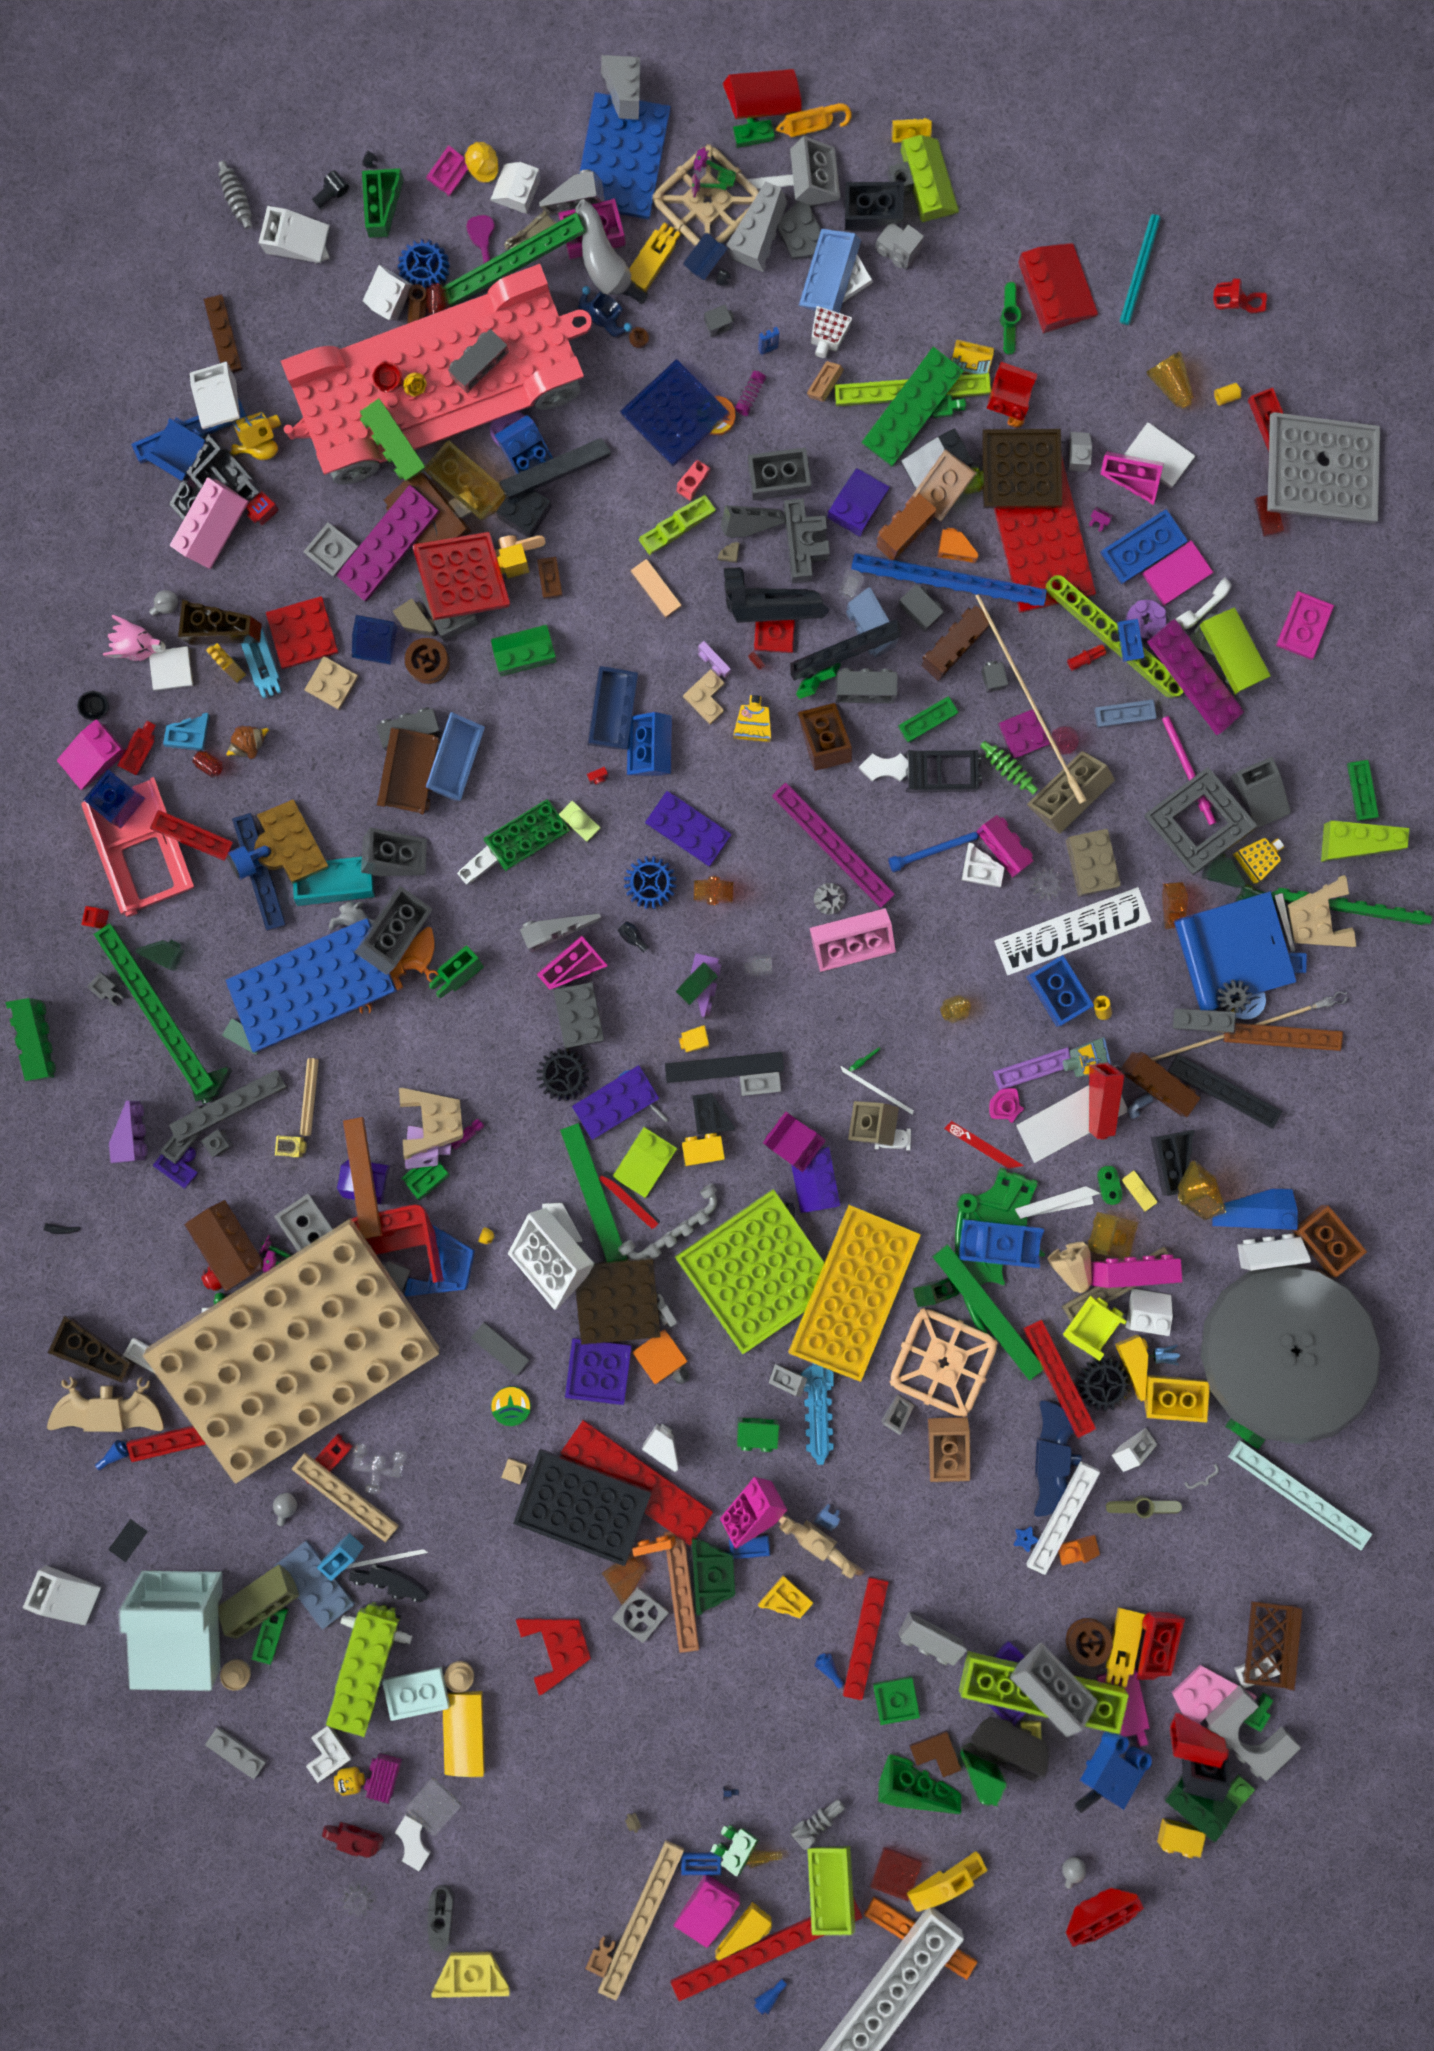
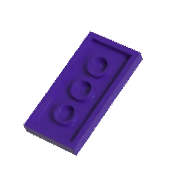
M668 791L665 792L645 821L646 825L708 867L711 866L731 837L729 832Z
M640 1065L574 1104L572 1108L593 1140L660 1098Z

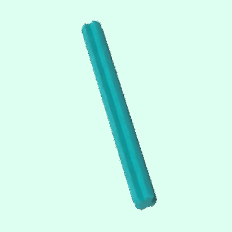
M1152 214L1149 219L1120 317L1121 324L1129 325L1161 220L1159 215Z

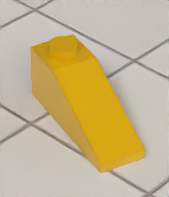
M705 1026L681 1033L682 1038H679L681 1050L685 1049L686 1053L709 1048Z
M1135 1335L1115 1343V1346L1126 1368V1372L1130 1375L1129 1379L1137 1399L1144 1401L1146 1398L1148 1353L1146 1350L1149 1348L1144 1338L1141 1339L1140 1336Z
M752 1902L715 1950V1958L720 1960L759 1941L763 1935L767 1936L772 1928L771 1916Z

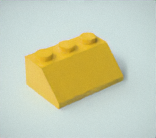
M1147 1375L1146 1398L1144 1400L1147 1418L1207 1422L1208 1381L1204 1379Z

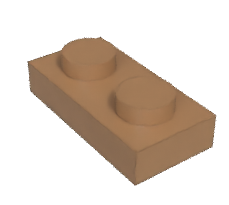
M826 361L806 393L809 398L824 402L844 371L842 366Z

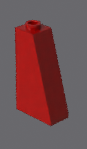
M1108 1062L1089 1065V1132L1097 1139L1102 1140L1116 1134L1124 1074Z

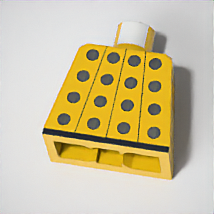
M1263 838L1234 852L1233 856L1255 884L1260 882L1281 861L1277 852L1282 850L1284 845L1278 838L1271 843L1266 838Z

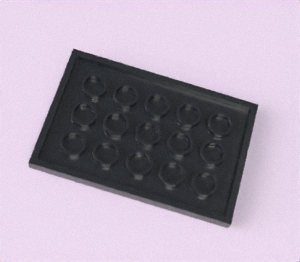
M540 1448L513 1524L625 1566L652 1490Z

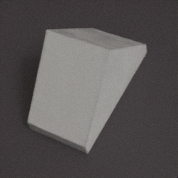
M897 1395L881 1419V1422L901 1435L914 1405Z

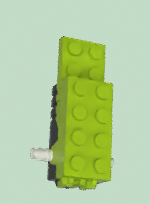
M372 1602L368 1605L363 1604L355 1618L343 1615L341 1624L351 1627L353 1631L334 1690L336 1692L326 1726L365 1737L394 1641L410 1644L412 1636L398 1631L402 1615L395 1614L396 1608L392 1607L389 1609L385 1604L378 1606L376 1602Z

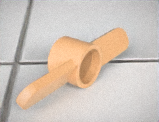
M510 535L498 539L499 549L522 543L523 550L527 551L544 546L545 538L539 535L517 541L516 536ZM495 549L496 556L500 555L499 549Z

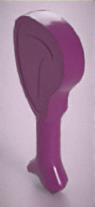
M479 215L472 217L467 221V233L473 244L481 249L484 264L491 260L489 239L494 233L495 225L489 216Z

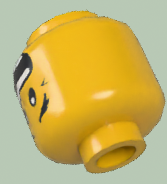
M357 1767L340 1769L337 1775L334 1776L335 1790L342 1796L358 1794L361 1791L362 1785H365L364 1773H360Z

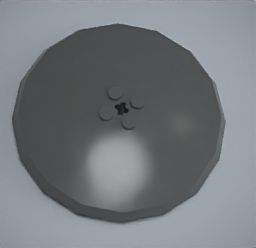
M1286 1265L1248 1271L1221 1291L1204 1321L1201 1360L1210 1391L1234 1421L1264 1439L1304 1444L1335 1436L1363 1414L1379 1385L1382 1349L1371 1314L1348 1286L1317 1268ZM1291 1349H1296V1356L1295 1353H1291Z

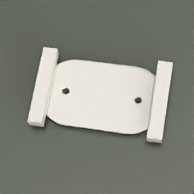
M896 1129L893 1146L875 1144V1149H879L880 1146L882 1148L894 1149L906 1147V1150H910L911 1129H907V1132Z

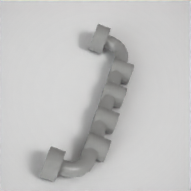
M713 1183L704 1187L700 1194L704 1199L709 1198L708 1206L697 1211L694 1216L680 1223L672 1231L664 1234L658 1241L647 1246L642 1252L637 1253L633 1250L636 1246L632 1240L623 1243L618 1250L623 1256L627 1254L631 1259L647 1258L649 1256L653 1257V1259L661 1254L659 1250L664 1245L668 1248L678 1242L677 1236L680 1234L687 1236L694 1231L692 1228L694 1224L699 1222L700 1225H703L710 1220L708 1215L717 1205L715 1195L717 1189Z

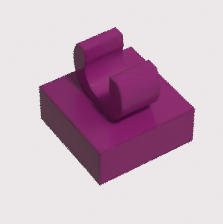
M1096 506L1090 516L1092 519L1089 522V526L1091 527L1096 521L1099 522L1100 527L1098 531L1100 532L1104 528V524L1108 526L1113 515Z

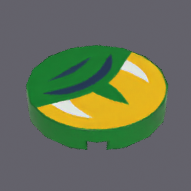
M517 1386L503 1387L495 1394L491 1403L493 1416L499 1423L505 1426L521 1424L526 1420L531 1409L528 1394Z

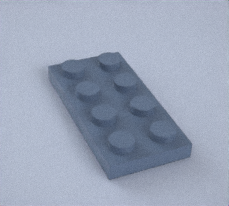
M306 1540L275 1564L274 1567L279 1564L290 1573L295 1581L299 1600L323 1630L351 1608L355 1602L336 1577L330 1581L316 1568L322 1559L308 1540Z

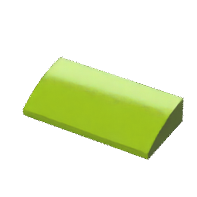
M1235 607L1209 618L1199 625L1235 694L1271 677Z
M850 1846L808 1848L812 1935L854 1934L855 1917Z

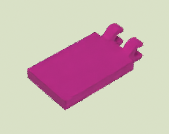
M1134 1667L1133 1675L1129 1674L1126 1688L1124 1687L1129 1695L1120 1734L1125 1737L1136 1735L1137 1743L1141 1747L1148 1745L1144 1730L1150 1727L1139 1680H1136L1137 1670ZM1107 1673L1096 1675L1097 1681L1106 1683ZM1112 1676V1680H1111V1683H1110V1684H1112V1685H1114V1684H1113L1114 1676ZM1120 1678L1119 1685H1118V1686H1120V1687H1121L1122 1678Z

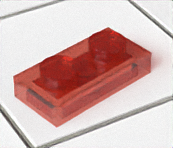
M1268 495L1256 497L1254 501L1263 537L1282 533L1284 527L1280 513L1267 511Z

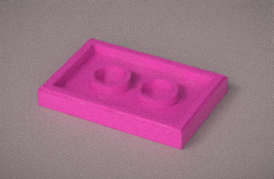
M1190 541L1143 572L1142 575L1163 606H1165L1210 576L1213 571L1193 542Z
M1296 592L1276 646L1313 660L1334 605L1305 593Z

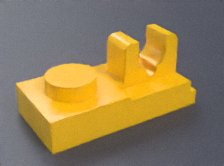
M927 118L919 120H892V143L902 142L904 139L919 135L931 137L932 122Z

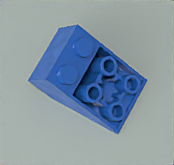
M528 415L494 435L516 474L553 459L536 424Z

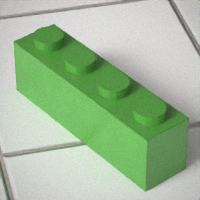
M379 398L360 411L362 415L360 418L366 429L368 427L371 428L374 433L371 435L378 446L380 444L385 449L383 452L389 463L393 461L397 467L394 471L401 480L404 478L408 482L427 469Z

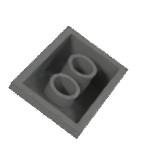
M370 827L363 837L361 873L376 876L425 875L427 839Z

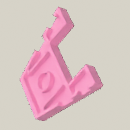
M1199 1665L1172 1691V1694L1181 1714L1200 1724L1239 1685ZM1246 1690L1254 1700L1257 1698L1254 1693Z

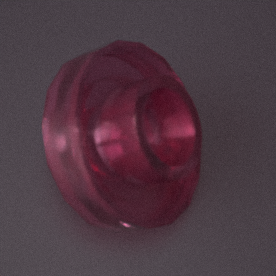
M1062 726L1051 733L1060 754H1069L1078 747V733L1073 728Z

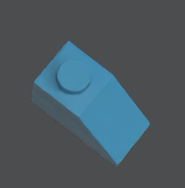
M349 1533L329 1552L316 1568L332 1581L355 1561L364 1546Z

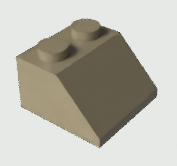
M854 1101L848 1140L893 1146L899 1107L884 1103Z

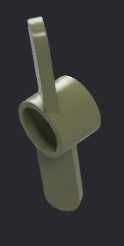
M1142 1495L1135 1497L1133 1501H1110L1105 1506L1109 1513H1136L1141 1518H1149L1152 1514H1178L1182 1509V1505L1178 1501H1151ZM1142 1500L1149 1502V1509L1145 1513L1137 1511V1505Z

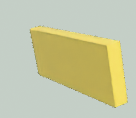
M1134 1170L1121 1179L1144 1211H1147L1157 1203L1154 1196Z

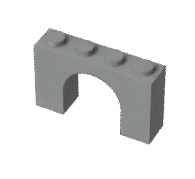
M1239 1685L1206 1717L1209 1724L1207 1728L1225 1738L1226 1747L1229 1750L1233 1748L1237 1752L1235 1754L1243 1764L1247 1762L1251 1766L1249 1769L1256 1777L1261 1776L1267 1781L1301 1747L1282 1726L1262 1744L1247 1745L1238 1739L1239 1727L1259 1706L1254 1698Z

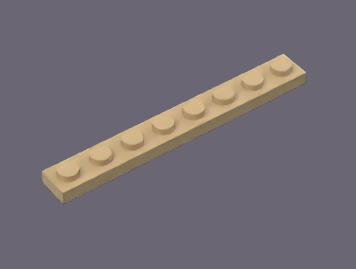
M665 1840L605 1977L600 1984L598 1993L617 2001L684 1848Z

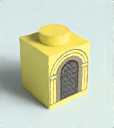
M277 1135L275 1155L302 1157L303 1153H306L307 1143L304 1142V1137Z

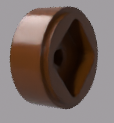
M641 327L634 328L629 334L631 345L635 348H643L649 341L648 332Z

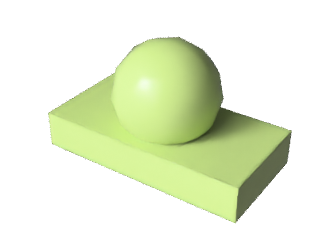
M573 801L559 814L586 842L601 829Z

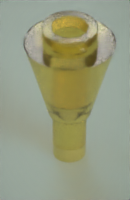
M754 1849L746 1865H749V1869H753L769 1861L782 1860V1852Z

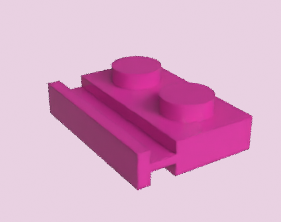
M448 145L426 179L438 189L444 191L447 196H450L468 170L464 157Z

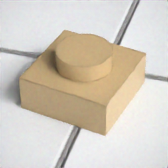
M508 1458L501 1478L520 1484L527 1464Z

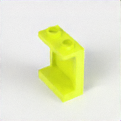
M1090 1296L1063 1335L1071 1343L1100 1361L1104 1356V1353L1101 1351L1104 1344L1121 1322L1125 1325L1127 1321L1122 1317L1124 1314L1115 1307L1110 1309L1107 1307L1108 1303L1100 1297L1096 1300Z

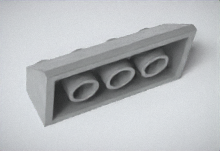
M1042 1642L1018 1663L1010 1677L1066 1737L1083 1730L1097 1703V1700Z

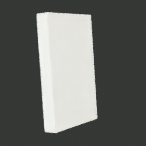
M1150 423L1145 425L1124 454L1163 462L1164 467L1160 481L1169 488L1173 487L1195 457V455Z

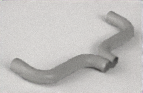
M1217 1464L1214 1465L1216 1471L1206 1477L1205 1482L1199 1481L1192 1486L1185 1482V1486L1188 1489H1193L1200 1484L1208 1485V1480L1219 1472Z

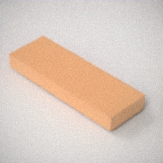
M647 559L631 570V573L665 618L681 607L679 601Z

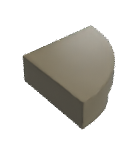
M731 543L723 548L718 555V560L737 563L740 543Z

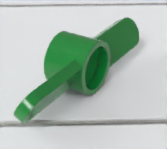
M1008 282L1005 285L1004 309L1000 316V323L1004 327L1003 349L1007 355L1015 352V330L1021 318V311L1016 306L1017 286L1014 282ZM1011 312L1016 315L1017 320L1014 322L1007 321L1004 314Z

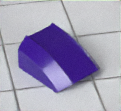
M348 1159L341 1165L337 1190L343 1198L355 1200ZM371 1162L377 1204L382 1205L384 1203V1191L390 1165Z

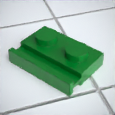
M438 1160L437 1166L412 1168L401 1179L418 1200H422L448 1178L450 1174Z

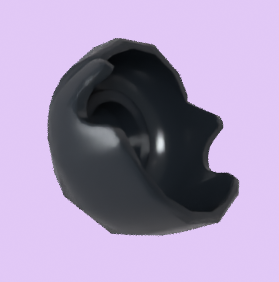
M92 690L79 697L77 708L83 718L95 721L106 716L109 710V702L107 697L101 692Z

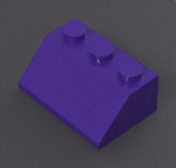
M829 1147L821 1148L803 1173L791 1165L800 1213L840 1206Z

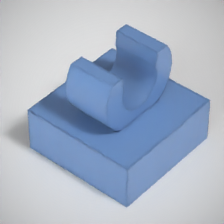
M828 1504L817 1514L814 1522L832 1531L840 1521L837 1517L839 1510H836L832 1515L828 1511L830 1508Z

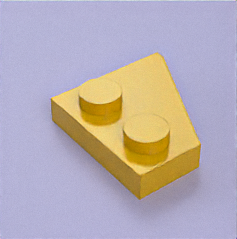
M783 1575L762 1598L758 1606L763 1609L767 1608L778 1613H786L793 1617L801 1618L811 1607L813 1601Z

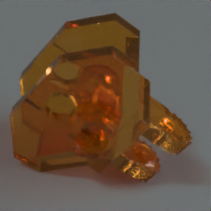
M709 876L708 880H694L693 901L707 902V905L733 903L734 882L720 880V877Z

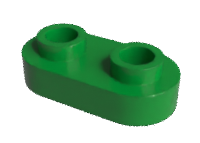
M1103 1166L1097 1172L1102 1200L1109 1205L1118 1204L1122 1199L1118 1173L1112 1166ZM1107 1172L1111 1173L1110 1179L1105 1178ZM1112 1191H1114L1116 1194L1115 1198L1113 1199L1109 1197V1194Z

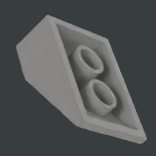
M588 169L582 170L580 174L573 175L539 202L540 207L549 215L576 209V206L582 199L587 200L590 204L603 202L605 199L602 180L593 171Z

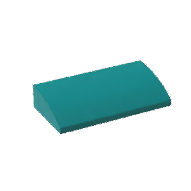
M362 856L325 860L328 869L293 884L294 901L297 906L375 897L373 875L361 873Z

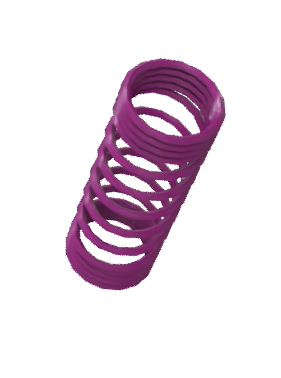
M759 371L752 372L749 378L750 381L747 382L748 386L745 387L746 391H743V395L740 396L741 400L738 401L735 410L744 416L749 415L751 410L748 406L752 407L753 405L748 401L742 400V397L755 402L752 397L744 395V392L757 397L755 393L747 391L746 388L749 387L754 392H760L757 388L749 386V383L762 388L760 384H763L766 380V376Z

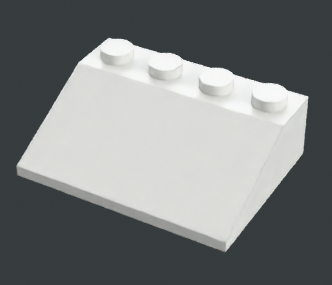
M547 1208L528 1214L508 1252V1255L554 1310H557L587 1278L594 1265L591 1259Z

